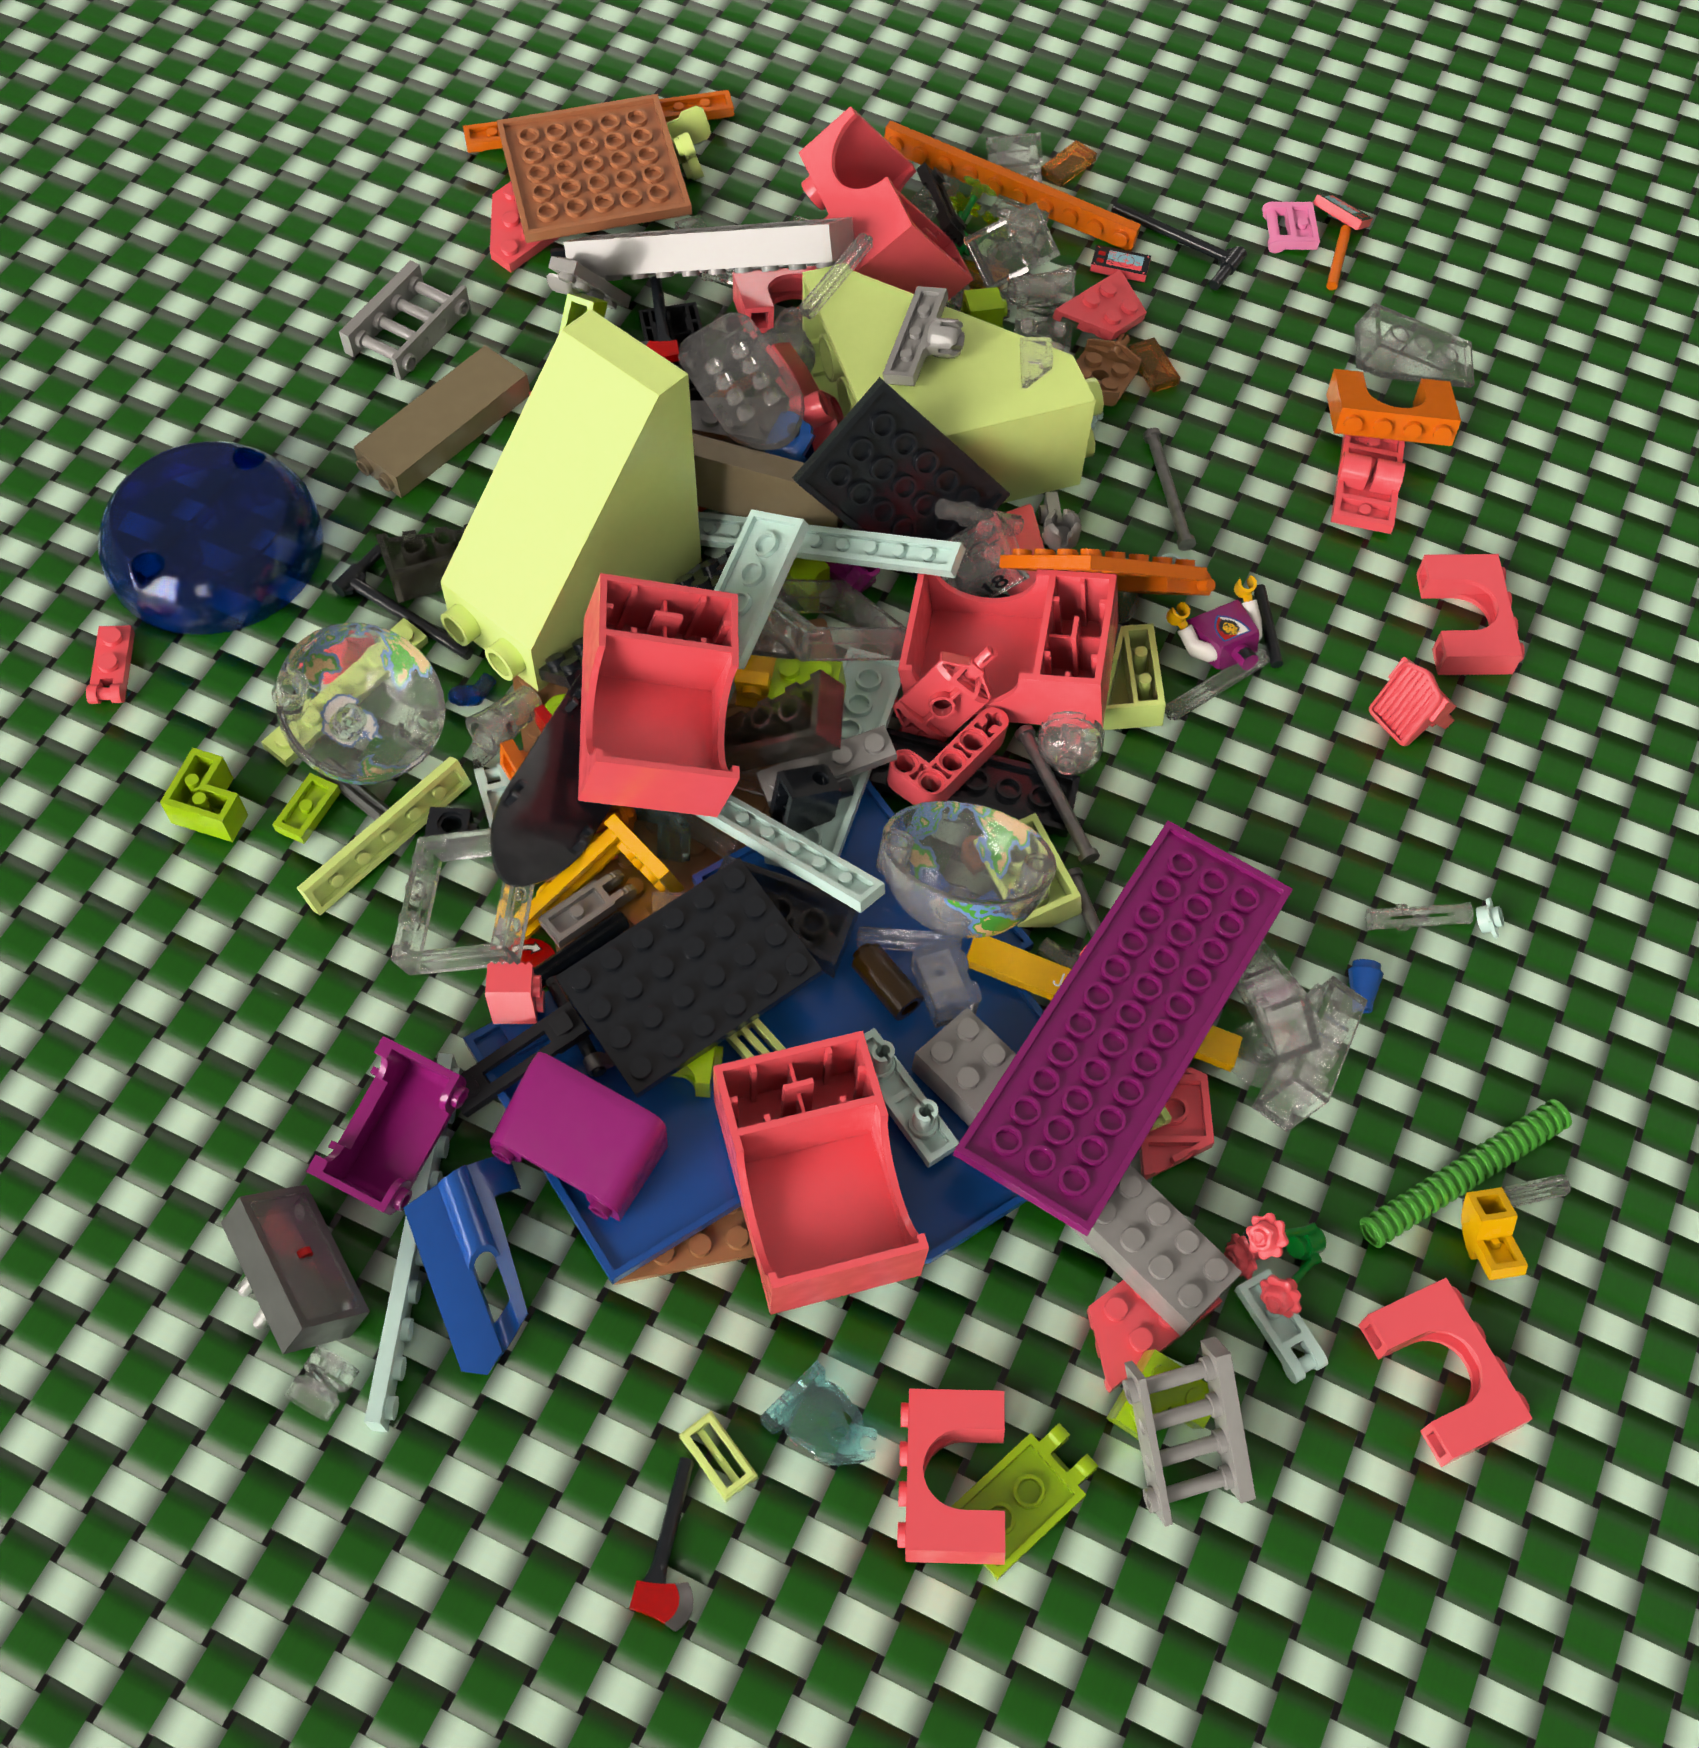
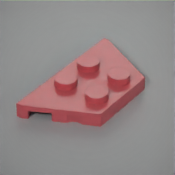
M1118 270L1056 308L1052 318L1060 322L1062 317L1077 322V329L1095 334L1101 339L1113 341L1120 334L1141 323L1147 311L1123 272Z
M1192 1067L1186 1069L1165 1105L1172 1117L1171 1122L1150 1131L1139 1149L1141 1175L1146 1180L1212 1148L1214 1133L1208 1076L1206 1073Z
M1124 1280L1088 1306L1087 1309L1090 1327L1094 1331L1097 1355L1101 1360L1105 1376V1388L1109 1393L1121 1385L1123 1380L1127 1379L1125 1362L1133 1361L1137 1365L1145 1351L1156 1349L1161 1353L1181 1337ZM1219 1298L1187 1331L1218 1308L1223 1302L1222 1299Z

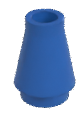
M1357 959L1352 962V967L1348 969L1352 1011L1363 1014L1372 1013L1373 1004L1384 975L1379 962L1369 959Z

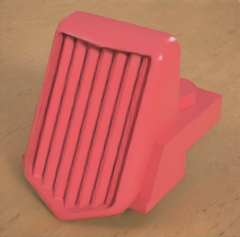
M1406 657L1401 659L1389 675L1390 680L1369 706L1370 715L1399 745L1404 747L1410 745L1429 726L1438 725L1444 729L1449 727L1455 721L1450 713L1457 707L1440 690L1432 672L1416 665Z

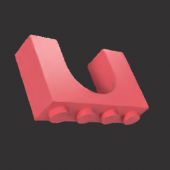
M807 266L806 269L800 270L780 268L777 271L762 272V270L748 273L733 272V300L745 335L774 332V304L791 299L802 300V272L817 269L816 266Z
M1499 554L1424 555L1416 573L1421 599L1454 598L1468 601L1484 613L1489 625L1480 630L1441 631L1432 648L1437 675L1513 674L1519 662H1522L1524 659L1525 649L1523 643L1519 641L1517 633L1518 619L1513 616L1511 608L1512 594L1507 591L1505 583L1506 569L1501 566Z
M1447 1278L1368 1314L1358 1325L1378 1360L1413 1343L1432 1341L1450 1348L1465 1364L1471 1383L1470 1394L1465 1405L1430 1422L1420 1431L1441 1467L1520 1429L1533 1420L1529 1413L1530 1407L1526 1398L1513 1387L1507 1377L1508 1372L1505 1364L1498 1356H1494L1486 1343L1484 1330L1479 1323L1472 1320L1464 1307L1463 1296L1456 1287L1451 1286Z
M909 1389V1403L901 1402V1427H908V1441H900V1466L907 1467V1481H899L898 1497L899 1507H906V1522H898L897 1547L905 1548L906 1562L1005 1565V1511L962 1510L949 1507L940 1502L931 1493L924 1478L929 1461L939 1450L948 1445L964 1442L1004 1443V1391Z

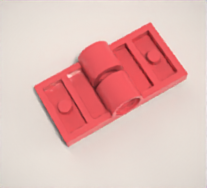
M1343 434L1330 522L1387 534L1392 533L1395 524L1398 493L1405 472V463H1402L1405 441Z

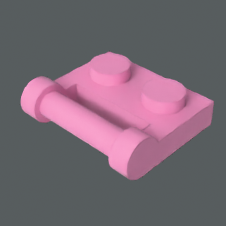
M1268 202L1263 205L1262 214L1267 221L1269 233L1267 241L1269 252L1276 254L1284 249H1318L1320 238L1313 202ZM1278 216H1284L1287 235H1280Z

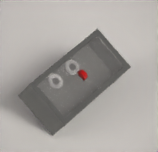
M307 1184L240 1196L221 1222V1225L245 1274L244 1279L238 1286V1294L242 1297H247L254 1293L261 1308L253 1318V1326L256 1329H263L269 1324L282 1354L351 1337L370 1311Z

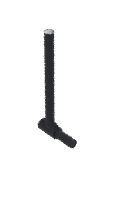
M1115 202L1112 206L1111 212L1219 260L1220 269L1209 282V286L1213 290H1218L1227 277L1236 271L1247 256V251L1242 246H1235L1234 248L1224 250L1118 202Z
M375 545L357 564L353 563L332 583V588L340 596L345 597L357 592L399 619L405 618L425 635L465 660L471 658L473 654L472 648L460 645L448 633L366 583V572L385 554V551L379 545Z

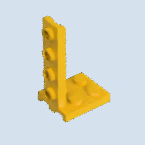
M613 813L604 822L608 828L603 833L600 832L594 835L587 848L569 867L552 881H547L541 885L536 892V896L527 905L518 907L512 913L511 920L506 926L521 939H529L542 927L538 919L541 915L582 889L620 852L661 894L668 890L676 897L685 888L671 871Z

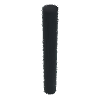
M1259 584L1253 592L1262 618V631L1271 667L1279 668L1283 665V659L1265 585Z

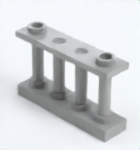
M410 260L339 331L344 352L355 357L364 348L373 350L392 360L396 379L402 380L409 372L414 370L417 363L468 313L471 307L467 288L461 285L452 295L444 293L424 283L420 264ZM420 293L442 305L432 313L409 301ZM403 311L425 323L417 331H414L392 319L399 312ZM385 329L407 341L397 350L374 337L381 330Z
M1215 1336L1200 1341L1203 1357L1198 1359V1363L1147 1378L1133 1361L1124 1363L1127 1379L1122 1381L1123 1390L1127 1401L1133 1407L1147 1488L1143 1489V1497L1149 1512H1155L1165 1527L1173 1525L1169 1503L1221 1487H1224L1225 1490L1230 1489L1240 1503L1256 1499L1231 1353ZM1204 1379L1208 1383L1209 1393L1205 1394V1399L1159 1413H1152L1149 1394ZM1208 1415L1214 1418L1216 1429L1211 1431V1435L1159 1450L1156 1431ZM1215 1451L1220 1454L1222 1465L1218 1466V1471L1166 1486L1163 1467Z

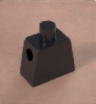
M825 764L779 771L776 776L769 814L771 818L797 833L804 832L829 822L835 817L839 800L854 794L852 781L848 776L836 779L829 766Z

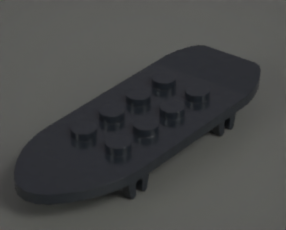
M582 673L573 682L510 780L497 803L493 815L490 834L493 867L497 876L505 884L512 887H526L538 884L569 867L583 853L612 807L609 804L578 801Z

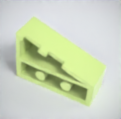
M1154 624L1121 626L1113 656L1103 730L1163 726L1166 702Z

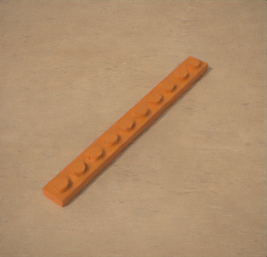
M729 90L659 99L666 123L677 119L681 111L696 105L704 109L708 120L734 116V106ZM497 121L463 126L468 153L503 148Z
M891 120L885 128L884 138L908 160L920 165L925 162L932 170H934L933 167H936L942 174L975 188L981 185L982 191L1126 251H1132L1136 244L1141 224Z

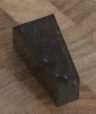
M820 669L810 674V680L802 684L795 682L785 687V693L773 699L766 697L758 701L757 706L746 713L741 710L726 718L724 749L728 769L730 770L732 765L740 766V772L840 750L845 685Z

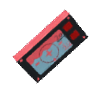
M1330 192L1317 194L1313 202L1315 206L1355 230L1369 227L1373 220L1369 215Z
M1096 245L1090 271L1111 275L1120 270L1126 279L1145 283L1151 256Z

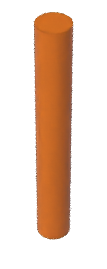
M1343 225L1340 229L1326 284L1329 290H1336L1338 287L1352 230L1348 225Z

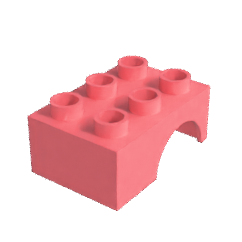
M851 106L799 152L809 173V176L801 182L802 188L820 210L826 208L828 215L823 219L852 217L856 253L846 257V263H842L840 266L912 294L915 293L917 286L947 288L948 300L974 280L953 240L901 194L904 185L917 172L913 164Z
M1037 569L1034 583L1025 591L1009 597L987 598L962 592L949 585L940 576L918 573L898 667L903 695L940 661V653L942 651L973 658L978 656L989 645L998 654L996 658L984 667L986 677L992 689V698L970 719L974 720L986 708L995 707L1003 710L1011 723L1103 730L1119 622L1117 574ZM938 700L933 705L942 709L948 708L951 703L947 700Z
M600 573L584 616L578 801L718 817L740 779V766L732 765L730 770L728 769L724 749L728 699L735 673L739 667L738 594Z
M863 1031L713 1066L714 1103L770 1315L921 1276L929 1246L925 1233L919 1234L916 1231L901 1194L890 1147L888 1132L889 1114Z

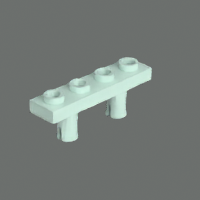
M873 1028L866 1032L864 1036L888 1114L929 1168L954 1152L959 1141L939 1116L937 1104L925 1097L897 1059L893 1044L883 1040L877 1030Z

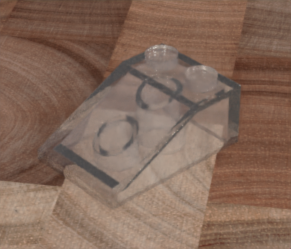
M1036 202L963 239L986 288L1003 286L1061 255Z

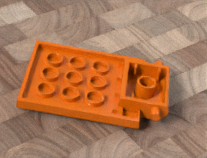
M1013 549L1012 555H1000L999 568L1035 572H1037V569L1117 574V588L1120 592L1209 596L1215 589V581L1211 578L1207 568L1195 566V560L1176 559L1175 564H1172L1173 558L1153 557L1152 562H1150L1149 555L1129 554V559H1126L1125 552L1105 551L1104 557L1099 549H1080V555L1075 549H1057V555L1054 552L1055 550L1035 549L1034 555H1032V550Z

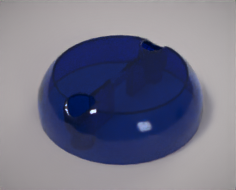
M202 441L177 446L163 451L138 465L121 481L107 502L97 537L98 554L103 573L121 604L134 616L150 625L176 633L193 635L233 631L262 621L278 612L290 603L312 578L320 561L324 541L323 526L317 505L302 479L286 464L266 452L242 444L225 441Z

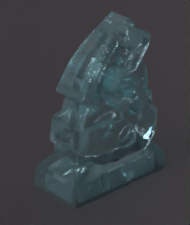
M818 1360L760 1416L761 1425L772 1435L784 1429L785 1433L789 1436V1440L796 1447L801 1445L809 1450L808 1452L815 1455L814 1460L828 1463V1465L841 1466L867 1462L875 1458L876 1450L866 1451L862 1449L860 1441L865 1437L876 1440L877 1430L863 1427V1418L860 1410L851 1402L849 1396L841 1387L830 1381H825V1369ZM845 1412L851 1417L853 1425L848 1424L844 1416Z

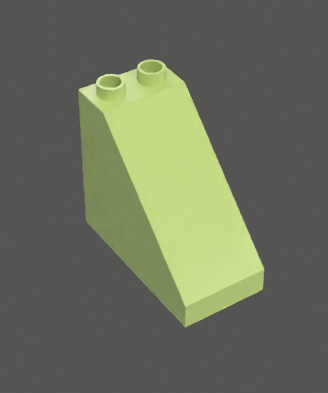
M833 265L802 272V360L819 390L836 398L845 417L879 377L883 379V371L914 294L840 265ZM945 306L941 318L958 319L963 323L961 330L964 332L965 338L961 354L955 358L927 356L915 386L888 385L1010 493V496L1003 503L1079 485L1085 458L1091 457L1095 453V438L1091 428L1093 416L1102 414L1104 407L1103 394L1098 380L1095 377L1085 379L1074 356Z
M592 309L560 331L440 581L447 611L441 614V622L448 634L462 646H467L474 641L485 650L489 664L502 678L511 681L516 676H519L538 692L550 683L543 681L539 675L538 669L546 664L545 660L552 654L567 651L573 647L572 643L575 640L583 637L584 616L600 573L674 584L677 578L685 575L702 561L688 373Z

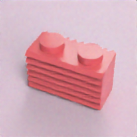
M491 961L487 964L485 997L493 1024H536L538 1013H544L545 991H542V976L534 974L533 965L530 962L524 964L521 961L517 965L515 962L509 964L506 961L502 965L500 962L494 964Z

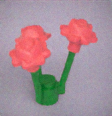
M1267 1213L1264 1216L1255 1215L1251 1220L1252 1226L1246 1228L1249 1242L1244 1235L1232 1234L1231 1241L1226 1244L1227 1247H1225L1224 1255L1242 1271L1239 1277L1244 1276L1247 1280L1252 1278L1253 1272L1258 1268L1256 1260H1267L1271 1256L1281 1257L1285 1247L1293 1258L1305 1260L1306 1262L1291 1278L1284 1280L1272 1274L1260 1282L1262 1289L1260 1299L1266 1305L1267 1310L1273 1314H1280L1291 1318L1294 1313L1298 1314L1302 1310L1299 1302L1302 1295L1297 1290L1298 1283L1313 1266L1322 1262L1319 1253L1323 1252L1326 1248V1237L1315 1223L1303 1227L1285 1229V1223L1282 1220H1276L1273 1213Z

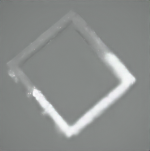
M785 579L763 627L765 632L800 661L900 660L907 629L844 580ZM799 613H834L851 627H815Z
M491 828L417 838L390 959L409 976L487 968V964L491 961L494 964L500 962L502 965L506 961L509 964L515 962L518 965L520 963L535 885L512 887L504 882L502 883L490 944L424 950L442 862L491 856Z

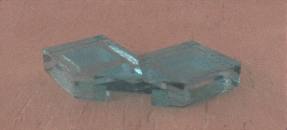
M634 807L637 820L658 824L657 858L677 862L690 861L691 827L684 816H680L677 812Z

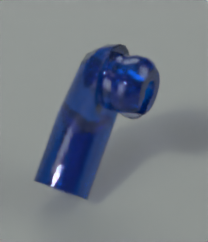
M483 673L475 685H459L451 688L448 692V699L452 704L461 707L478 706L492 690L496 680L491 675Z

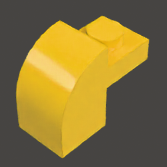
M751 655L745 669H737L734 678L737 690L735 706L765 710L776 658Z
M1502 1187L1466 1192L1461 1213L1462 1233L1471 1260H1479L1488 1280L1526 1275L1528 1264L1512 1236L1518 1215Z

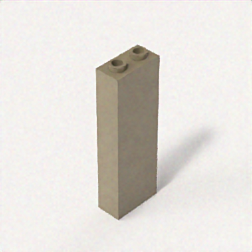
M484 345L355 445L354 450L358 468L364 475H371L378 480L379 484L386 491H392L399 497H404L528 398L530 388L527 374Z
M693 433L698 506L741 517H748L751 509L804 519L809 525L834 528L843 527L844 521L793 480L792 477L804 465L803 462Z

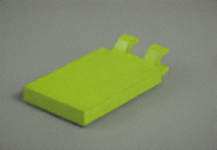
M1060 1423L1040 1441L1030 1433L951 1506L952 1508L962 1510L1005 1511V1565L983 1564L996 1580L1000 1579L1086 1497V1493L1079 1485L1097 1470L1098 1465L1088 1454L1080 1459L1071 1469L1062 1462L1054 1452L1069 1440L1070 1434Z

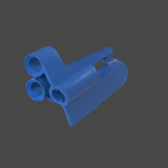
M495 1156L459 1167L442 1178L436 1186L403 1207L461 1372L489 1375L498 1359L510 1346L528 1315L495 1197L515 1189H521L512 1163L507 1164ZM483 1252H491L494 1255L509 1295V1301L496 1322H494L474 1267L476 1259Z

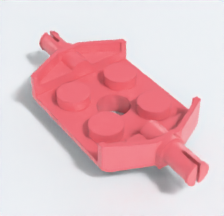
M987 645L978 656L973 658L942 651L940 653V661L899 700L898 697L896 698L893 708L901 724V728L898 731L945 742L992 698V689L986 677L984 667L998 656L995 649H991V646ZM938 700H947L951 703L948 708L942 709L935 707L933 704Z

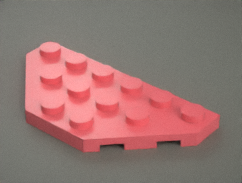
M510 181L492 194L490 254L492 260L511 273L559 238L526 243Z

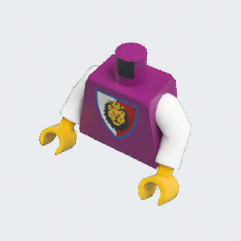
M1252 575L1248 577L1247 585L1249 589H1245L1242 586L1240 578L1234 586L1235 594L1243 598L1244 603L1237 599L1188 620L1186 618L1190 615V608L1185 602H1180L1177 605V612L1180 615L1176 613L1174 607L1167 612V621L1171 625L1179 627L1180 630L1177 632L1191 657L1206 661L1219 670L1237 663L1244 670H1250L1257 664L1258 643L1262 639V618L1257 599L1253 600L1252 592L1257 586L1255 577Z

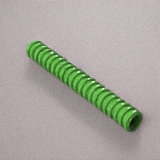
M1555 1099L1548 1100L1545 1105H1540L1536 1110H1532L1528 1115L1521 1117L1519 1121H1515L1511 1126L1505 1127L1502 1132H1498L1493 1137L1488 1138L1485 1143H1480L1475 1149H1471L1467 1154L1461 1155L1458 1160H1453L1449 1165H1445L1441 1171L1434 1172L1432 1177H1426L1423 1182H1418L1414 1188L1407 1189L1405 1194H1399L1396 1199L1390 1200L1387 1205L1380 1206L1378 1211L1371 1212L1369 1217L1361 1218L1360 1229L1363 1236L1376 1248L1383 1247L1385 1242H1391L1395 1236L1402 1235L1404 1230H1410L1413 1225L1419 1224L1422 1219H1427L1431 1213L1438 1212L1440 1208L1446 1207L1449 1202L1455 1201L1458 1196H1463L1467 1190L1474 1189L1476 1185L1482 1184L1485 1179H1489L1493 1174L1499 1173L1502 1168H1507L1511 1162H1516L1520 1157L1527 1155L1529 1151H1533L1537 1146L1543 1145L1546 1140H1550L1554 1135L1560 1134L1563 1129H1568L1572 1125L1568 1109Z

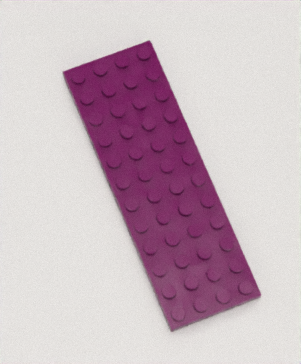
M1168 820L960 1140L953 1155L1065 1224L1088 1236L1293 889Z

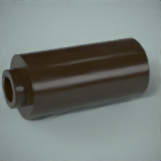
M865 943L854 952V960L851 967L897 1021L909 1016L921 1005L924 996L879 943L872 945Z

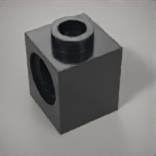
M430 807L424 835L430 853L471 855L472 845L478 842L480 833L479 823L474 822L471 809ZM459 829L455 833H449L452 830Z

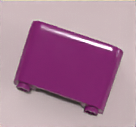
M382 1036L374 1051L375 1054L381 1057L380 1069L373 1066L370 1071L371 1074L375 1075L374 1080L338 1143L331 1140L328 1145L333 1151L325 1158L315 1154L306 1172L385 1214L393 1215L397 1210L403 1211V1207L408 1205L412 1197L411 1188L455 1108L459 1109L465 1102L469 1089L466 1088V1079L461 1075Z
M537 1052L493 1133L490 1145L493 1149L492 1154L499 1160L511 1164L512 1161L521 1162L523 1158L585 1193L587 1200L591 1203L588 1208L594 1214L606 1220L612 1217L620 1222L666 1151L668 1140L665 1123L654 1113L546 1053Z

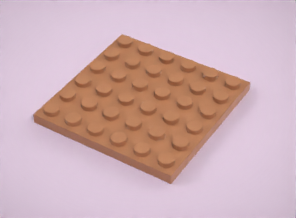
M658 94L497 120L526 243L692 214V205Z

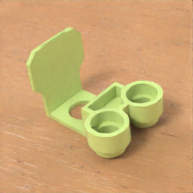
M696 105L681 111L677 119L667 122L679 164L682 163L687 180L691 178L697 180L704 177L696 156L694 144L707 140L711 134L704 109Z

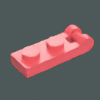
M131 625L99 626L90 684L86 687V698L89 704H101L102 700H111L112 703L125 702L135 632Z

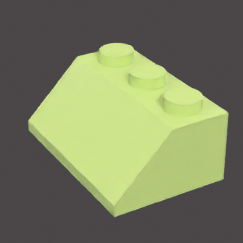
M1034 813L1018 820L1017 822L1032 831L1031 846L1022 851L1019 845H1015L1014 850L1011 851L1013 863L1010 864L1008 873L1004 876L1003 880L997 877L996 871L991 869L988 861L984 862L1011 915L1015 919L1027 915L1017 926L1053 927L1082 914L1081 895L1037 814ZM978 838L974 840L975 846L978 842Z

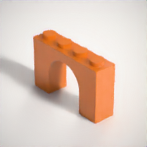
M1342 369L1333 370L1326 396L1335 434L1444 446L1453 445L1461 418L1450 381L1421 378L1413 401V407L1399 408L1384 404L1372 397L1367 390L1363 372Z

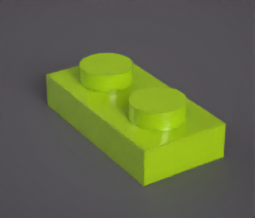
M309 773L272 824L275 831L305 844L340 795L339 785Z

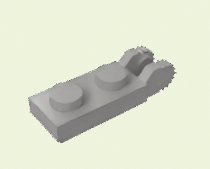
M614 870L598 881L596 879L541 915L538 918L539 923L558 947L562 948L616 911L617 908L626 905L636 896L637 889L633 884H629L609 896L608 892L618 887L623 882V879H625L624 874L620 870Z

